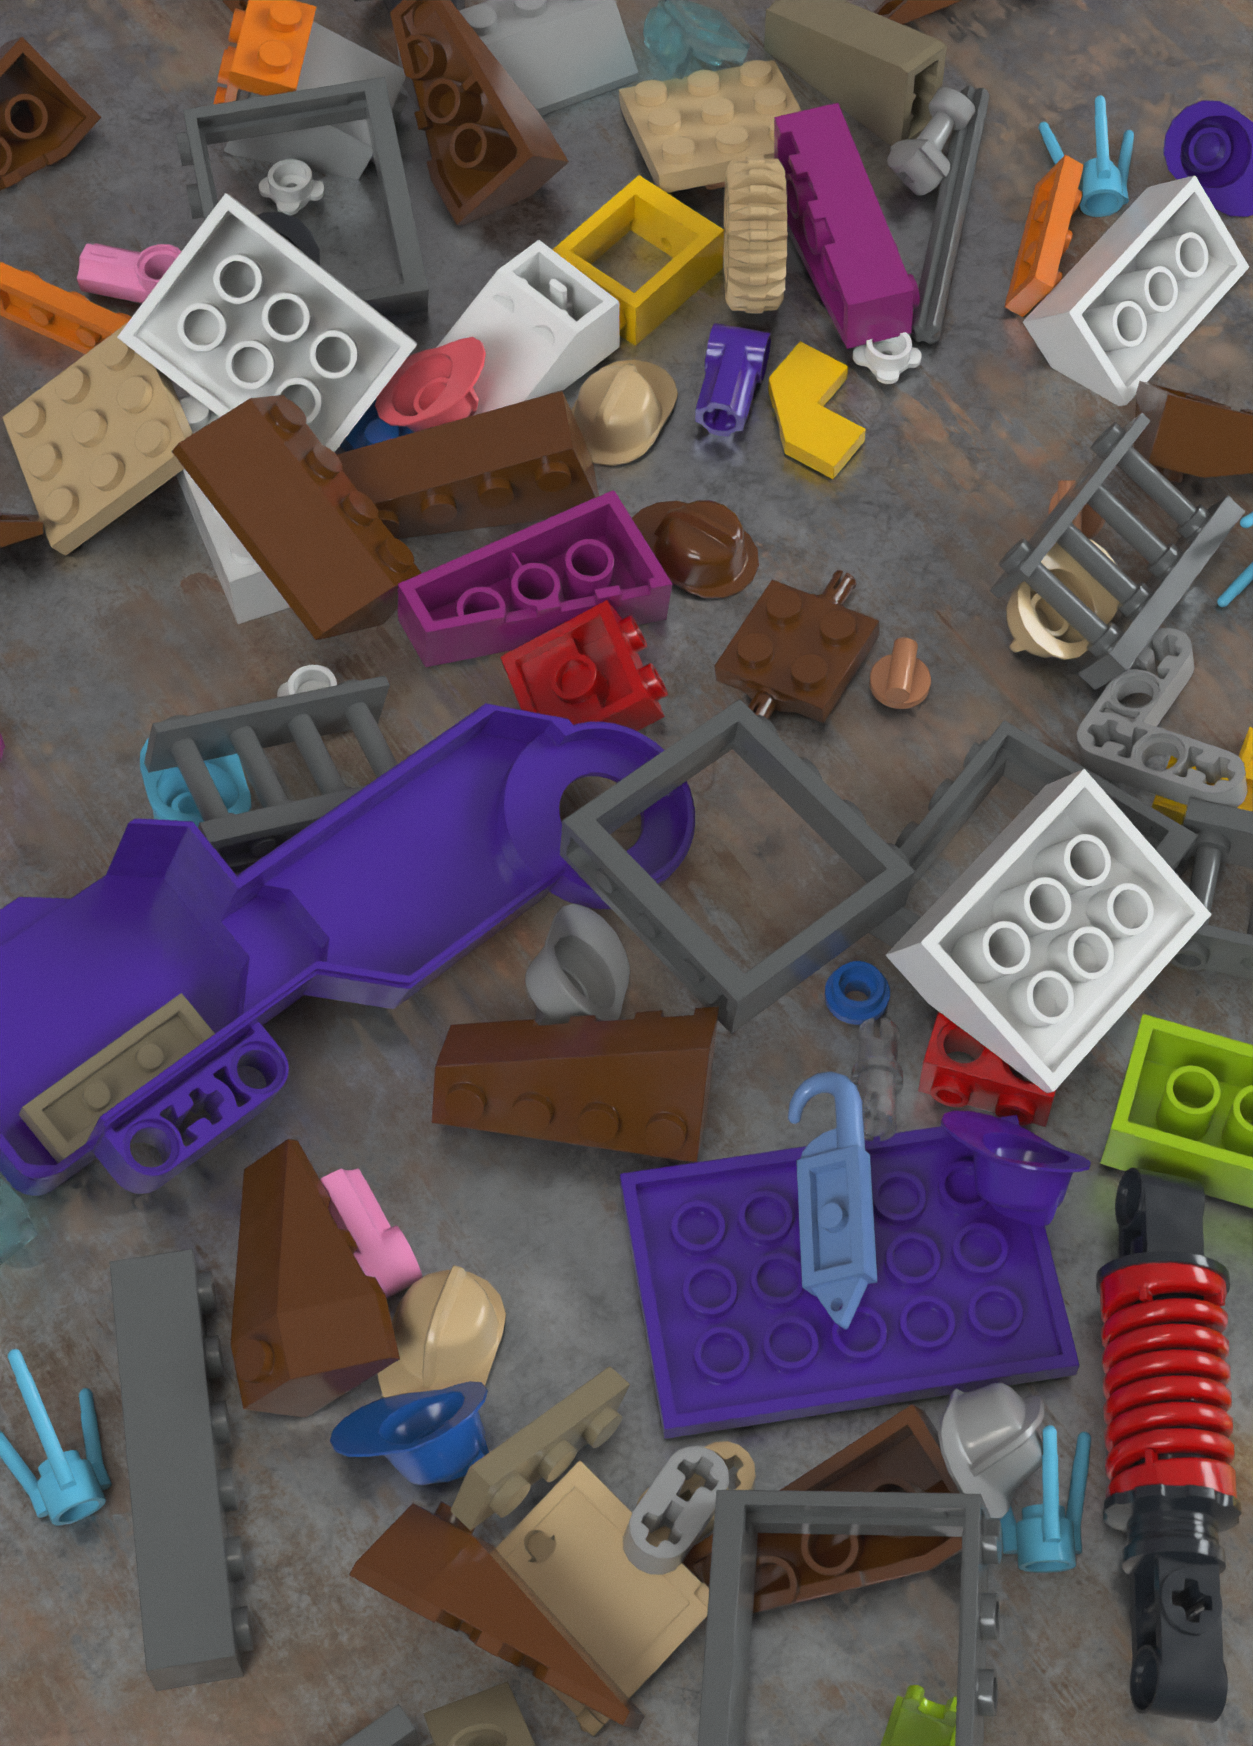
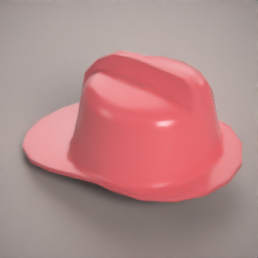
M474 337L463 338L407 357L376 398L375 407L379 418L390 426H407L414 432L473 416L477 411L479 402L473 386L484 367L486 356L483 343Z

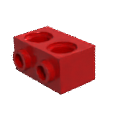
M938 1011L923 1060L918 1092L929 1094L937 1102L950 1107H964L968 1105L993 1112L999 1118L1017 1115L1019 1125L1023 1126L1032 1123L1046 1127L1056 1090L1046 1093L1033 1082L1017 1078L1012 1073L1015 1070L1012 1066ZM964 1052L975 1061L960 1063L952 1060L947 1054Z

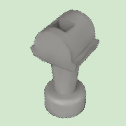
M950 87L938 88L928 105L932 119L916 139L898 141L890 147L891 152L887 158V164L914 195L920 196L931 192L943 177H947L950 170V162L941 151L951 130L964 129L975 113V106L971 100L961 92Z

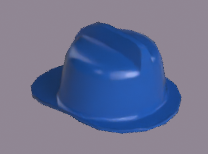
M469 1381L440 1390L406 1393L379 1399L360 1407L344 1417L333 1429L330 1443L335 1452L347 1457L384 1455L407 1481L415 1485L422 1486L432 1483L449 1482L464 1477L471 1465L489 1453L485 1441V1430L478 1412L486 1400L488 1390L482 1382Z

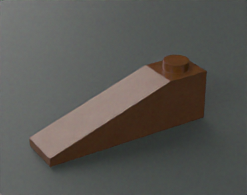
M402 0L390 12L406 77L412 79L419 110L414 112L418 130L425 131L432 160L426 163L430 179L457 225L464 226L531 197L569 163L542 116L451 0Z
M23 37L6 42L0 48V191L66 157L102 118Z
M1139 381L1136 391L1135 418L1143 413L1150 420V423L1134 442V448L1167 480L1182 483L1185 473L1203 478L1253 473V410L1240 409V412L1231 410L1230 406L1215 402L1210 398Z
M292 1139L285 1140L244 1169L230 1345L243 1409L306 1418L400 1360L386 1295L376 1277L364 1274L353 1254L358 1248L355 1240L348 1230L338 1228L328 1210L330 1196L298 1141Z
M913 1404L779 1490L960 1493L943 1459L938 1431L926 1412ZM758 1533L753 1614L933 1570L962 1551V1537ZM713 1534L693 1546L682 1562L707 1586L710 1584Z
M440 1501L435 1513L412 1503L355 1562L349 1574L351 1577L433 1623L436 1621L456 1632L458 1630L470 1635L468 1639L477 1647L515 1666H525L533 1671L532 1675L535 1678L622 1726L639 1729L645 1717L642 1712L500 1555L494 1546L473 1535L475 1528L470 1531L450 1511L452 1506Z

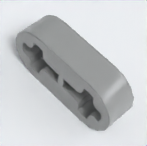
M688 1446L679 1449L669 1458L633 1510L623 1536V1550L628 1560L637 1569L648 1574L663 1575L674 1571L684 1561L715 1514L716 1490H727L729 1470L720 1456L702 1446ZM694 1473L702 1476L706 1480L704 1487H699L688 1502L678 1497L685 1480L692 1478ZM664 1517L674 1522L668 1540L662 1541L658 1547H655L646 1541L648 1532H654Z

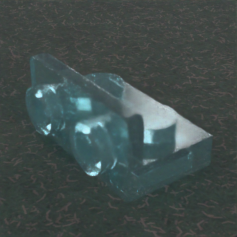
M659 0L657 7L651 8L647 14L644 23V44L671 77L681 80L686 73L692 55L714 66H721L723 60L743 65L750 44L719 10L688 0Z

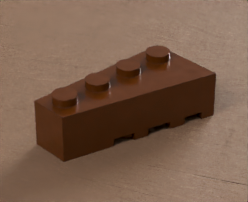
M563 391L336 454L342 463L343 472L359 492H362L373 501L378 509V517L396 539L542 521L599 496L592 455Z

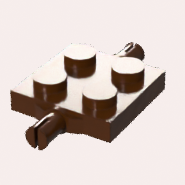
M842 570L834 572L832 579L820 595L809 594L772 579L714 665L716 681L743 691L752 699L748 707L756 715H762L769 719L774 711L796 712L824 723L880 636L879 620L843 606L857 583L855 578L847 572L843 578Z

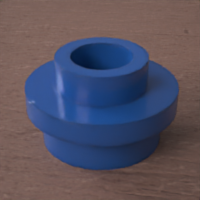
M863 961L846 963L836 969L826 982V1005L837 1019L845 1023L864 1025L874 1022L884 1014L889 1004V984L884 975L870 963ZM852 991H860L868 999L865 1001H854L847 998L846 994Z

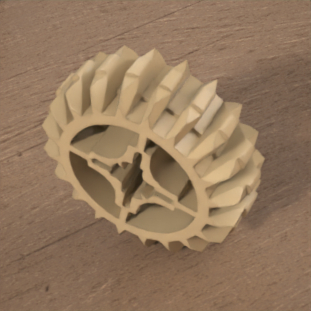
M746 156V159H732L726 168L723 214L724 289L726 303L731 311L763 313V311L777 310L784 300L788 214L785 170L779 159H764V156Z

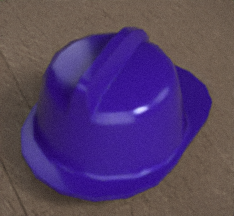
M1202 100L1185 107L1172 120L1165 134L1163 154L1168 170L1177 180L1195 175L1216 210L1229 216L1249 217L1253 215V122L1235 108L1221 101Z
M954 1110L944 1113L940 1122L948 1134L973 1149L975 1188L978 1195L988 1201L1002 1215L1036 1227L1047 1226L1051 1223L1057 1208L1064 1200L1073 1172L1089 1170L1091 1162L1085 1157L1060 1149L1029 1130L992 1115Z

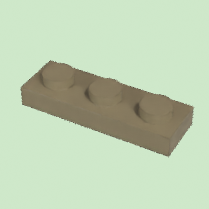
M180 993L24 1105L19 1116L55 1161L59 1163L86 1144L100 1116L215 1033L185 996Z
M611 1366L607 1367L471 1465L450 1511L470 1531L494 1513L500 1518L510 1514L523 1501L534 1483L542 1477L547 1482L554 1481L569 1467L577 1451L587 1444L597 1448L611 1437L622 1421V1416L617 1411L630 1384Z

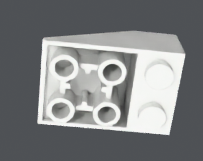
M537 240L496 271L437 347L469 337H474L483 343L486 351L484 367L473 386L479 398L478 408L474 415L563 391L620 347L619 301L543 242Z

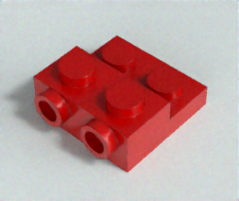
M608 600L500 657L521 710L566 718L573 725L584 722H607L622 725L636 731L665 717L658 700L668 696L667 689L654 665L649 663L643 666L638 652L648 647L643 633L631 615L622 619Z

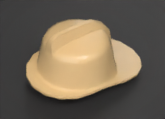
M635 359L616 361L602 367L599 371L590 375L583 383L571 411L592 455L593 464L605 466L628 464L643 456L652 446L674 410L678 397L676 383L665 369L651 362Z
M1089 539V540H1090L1091 542H1093L1112 562H1114L1113 559L1111 558V556L1109 555V553L1107 552V550H1105L1103 547H1101V546H1100L1099 544H1097L1095 541ZM1056 542L1041 563L1107 625L1113 619L1120 602ZM1025 581L1021 582L1012 592L1006 607V621L1014 637L1009 645L1013 652L1026 650L1030 654L1043 658L1056 657L1068 660L1079 658L1088 650L1087 645L1089 642Z
M453 1265L451 1270L427 1274L409 1287L399 1302L392 1320L400 1360L377 1374L384 1398L406 1393L440 1390L469 1381L482 1382L484 1386L486 1385L503 1336L506 1319L501 1296L487 1280L465 1271L462 1267Z

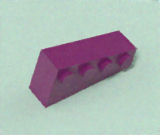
M839 103L774 117V159H779L785 170L788 214L787 232L846 348L865 345L866 340L870 339L874 343L898 337L900 333L906 332L911 334L913 309L918 308L920 303L918 286L914 276L906 272L897 245L891 235Z
M612 490L399 583L398 621L424 666L430 667L514 650L606 600L609 601L622 619L631 615L638 625L667 620L673 584L618 495Z

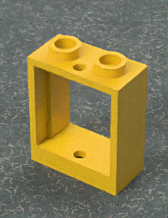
M638 175L552 250L619 301L620 336L636 346L723 269L724 229ZM630 230L673 257L669 263L635 293L591 265Z

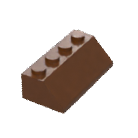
M285 395L249 398L179 442L171 452L316 641L383 625L398 609V584L422 574L414 563L415 560L411 550L402 541L394 538L378 517L376 505L368 496L359 492L343 472L339 457L331 449L322 445L306 424V416L298 405L287 399Z

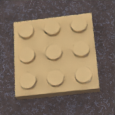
M751 60L738 67L717 71L698 70L686 77L665 81L646 80L638 83L636 86L619 89L620 109L656 186L666 193L725 182L726 168L732 159H746V156H764V159H774V117L802 111L775 60Z
M127 323L2 417L36 509L43 521V527L50 546L65 556L184 469L171 451L179 442L193 434L170 378L117 338Z

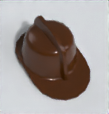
M697 500L691 503L681 501L657 502L641 509L632 517V520L671 583L683 590L703 598L724 599L742 592L753 582L759 567L758 549L751 536L744 531L737 515L725 505L711 500Z

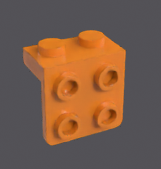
M248 0L246 11L235 8L228 41L236 43L237 46H228V49L224 50L217 83L225 84L227 88L217 87L213 105L238 101L241 90L263 96L296 91L317 6L295 0Z

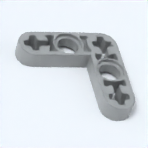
M1174 628L1157 629L1128 670L1111 680L1078 728L1077 742L1080 759L1085 768L1093 773L1185 805L1188 804L1190 797L1237 808L1245 800L1248 792L1245 766L1240 757L1230 751L1157 727L1191 678L1195 669L1191 639L1186 633ZM1155 659L1161 661V663L1157 667V670ZM1133 693H1145L1152 697L1148 704L1138 708H1129L1120 704L1124 697ZM1160 754L1172 755L1178 759L1175 765L1166 770H1152L1145 766V763L1151 757ZM1221 777L1228 778L1229 781L1221 780ZM1206 782H1208V783H1213V784H1215V785H1214V786L1207 785Z

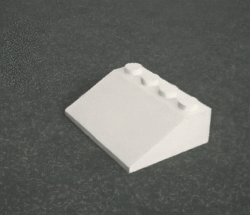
M226 193L117 337L219 417L249 398L285 395L287 399L298 405L304 412L307 419L306 424L322 445L328 447L333 452L337 450L417 345V342L235 198Z
M1082 769L1047 784L891 948L886 956L928 1004L1043 1091L1051 1093L1058 1088L1212 914L1085 769Z

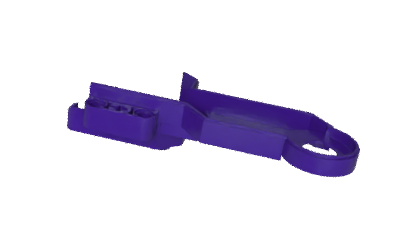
M485 703L238 875L233 872L193 821L133 819L127 824L106 875L74 897H18L0 909V1172L17 1191L30 1196H39L51 1192L98 1158L114 1180L125 1190L136 1194L153 1192L263 1112L271 1104L287 1080L289 1066L284 1052L263 1025L304 995L395 1009L544 899L549 892L573 904L593 909H611L560 856L562 822L559 806L561 796L567 786L585 777H603L618 783L663 752L664 749L647 736L622 725L607 722H584L573 725L566 718ZM687 781L640 813V835L636 843L626 851L660 887L682 863L693 840L695 807ZM182 993L215 1034L100 1116L86 1144L57 1163L19 1116L22 1107ZM250 1066L259 1070L266 1080V1087L255 1089L245 1085L238 1076L237 1068ZM205 1110L210 1114V1120L206 1118L197 1120L185 1130L181 1137L178 1128L189 1111L196 1114ZM135 1143L152 1145L160 1153L162 1165L157 1167L140 1165L132 1157L130 1145Z

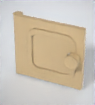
M579 1460L495 1549L626 1696L630 1698L707 1617L709 1586L704 1582L702 1583L683 1563L674 1571L663 1575L648 1574L637 1569L628 1560L623 1550V1536L632 1512ZM648 1532L646 1541L658 1547L661 1541L653 1533ZM549 1686L577 1716L576 1720L580 1723V1728L584 1732L595 1736L610 1720V1718Z

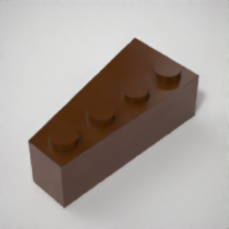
M719 1006L695 1008L694 1015L664 1017L663 1010L636 1012L634 1019L597 1021L596 1015L570 1016L569 1022L564 1024L538 1025L535 1019L450 1025L435 1065L432 1123L697 1163L707 1119Z

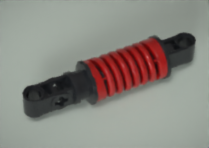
M1132 1167L1123 1174L1115 1199V1216L1119 1225L1120 1258L1106 1263L1096 1273V1290L1100 1295L1101 1320L1104 1322L1101 1328L1102 1345L1105 1348L1102 1353V1367L1106 1374L1102 1380L1103 1396L1107 1400L1103 1405L1104 1422L1107 1424V1428L1104 1431L1105 1448L1109 1452L1105 1458V1472L1111 1481L1106 1488L1103 1520L1110 1527L1127 1533V1546L1122 1549V1569L1130 1575L1131 1606L1129 1618L1132 1635L1130 1696L1135 1710L1140 1714L1214 1723L1219 1719L1224 1710L1228 1692V1676L1223 1660L1221 1618L1223 1604L1220 1594V1574L1226 1569V1555L1224 1548L1219 1545L1218 1533L1227 1531L1239 1524V1516L1242 1514L1241 1503L1237 1499L1236 1471L1229 1465L1235 1458L1234 1444L1228 1439L1233 1433V1418L1227 1413L1232 1407V1392L1226 1387L1231 1380V1371L1229 1364L1225 1361L1229 1356V1340L1222 1334L1228 1327V1314L1220 1307L1225 1306L1226 1295L1230 1290V1274L1224 1265L1204 1255L1203 1215L1205 1193L1202 1183L1194 1178ZM1155 1607V1610L1151 1611L1150 1613H1147L1148 1610H1151ZM1204 1607L1203 1611L1196 1614V1611Z

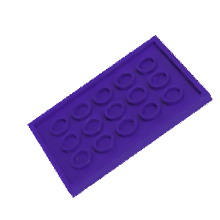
M1017 1115L1000 1117L1020 1126ZM943 1126L864 1137L865 1151L870 1154L877 1282L867 1284L849 1327L843 1329L834 1322L818 1297L802 1288L797 1160L801 1159L802 1152L807 1146L621 1173L620 1188L664 1439L950 1395L955 1389L965 1393L993 1383H1004L1010 1386L1076 1375L1080 1364L1045 1226L1036 1227L1008 1218L996 1211L988 1201L980 1197L975 1188L973 1149L948 1134Z

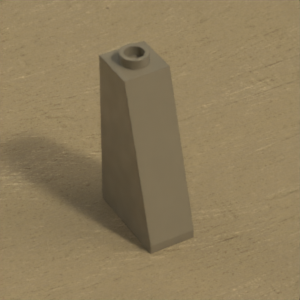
M775 0L766 9L764 50L833 103H839L841 109L890 146L898 141L916 139L932 119L928 105L938 88L942 87L947 45L939 39L845 0Z

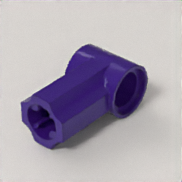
M718 323L713 324L706 350L705 377L695 409V422L702 424L710 434L729 437L733 432L744 430L756 383L762 384L765 377L771 347V333Z

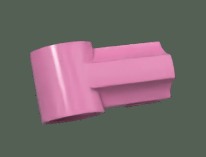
M97 243L94 245L86 244L79 257V271L77 275L79 288L83 292L143 303L181 253V250L170 244H157L148 247L142 252Z
M341 1168L320 1179L330 1196L328 1206L330 1214L339 1229L348 1230L358 1246L357 1250L353 1253L365 1275L376 1277L386 1295V1299L409 1288L413 1283L422 1278L420 1267L407 1239L397 1225L390 1226L359 1168L354 1170H344Z

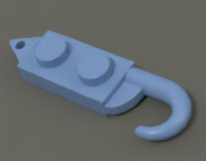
M830 1071L813 1075L804 1080L795 1090L789 1103L788 1119L790 1123H799L805 1105L817 1094L829 1093L835 1099L836 1128L822 1133L812 1140L802 1152L801 1159L797 1160L802 1288L817 1296L834 1322L843 1329H847L867 1284L877 1282L870 1154L865 1151L863 1106L858 1088L847 1076Z

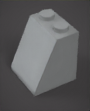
M313 21L296 91L385 77L394 124H396L408 99V96L400 93L406 78L404 69ZM249 92L247 99L263 97V95ZM366 119L229 141L223 150L233 156L273 164L285 159H297L306 163L311 171L359 180L369 161L375 163Z

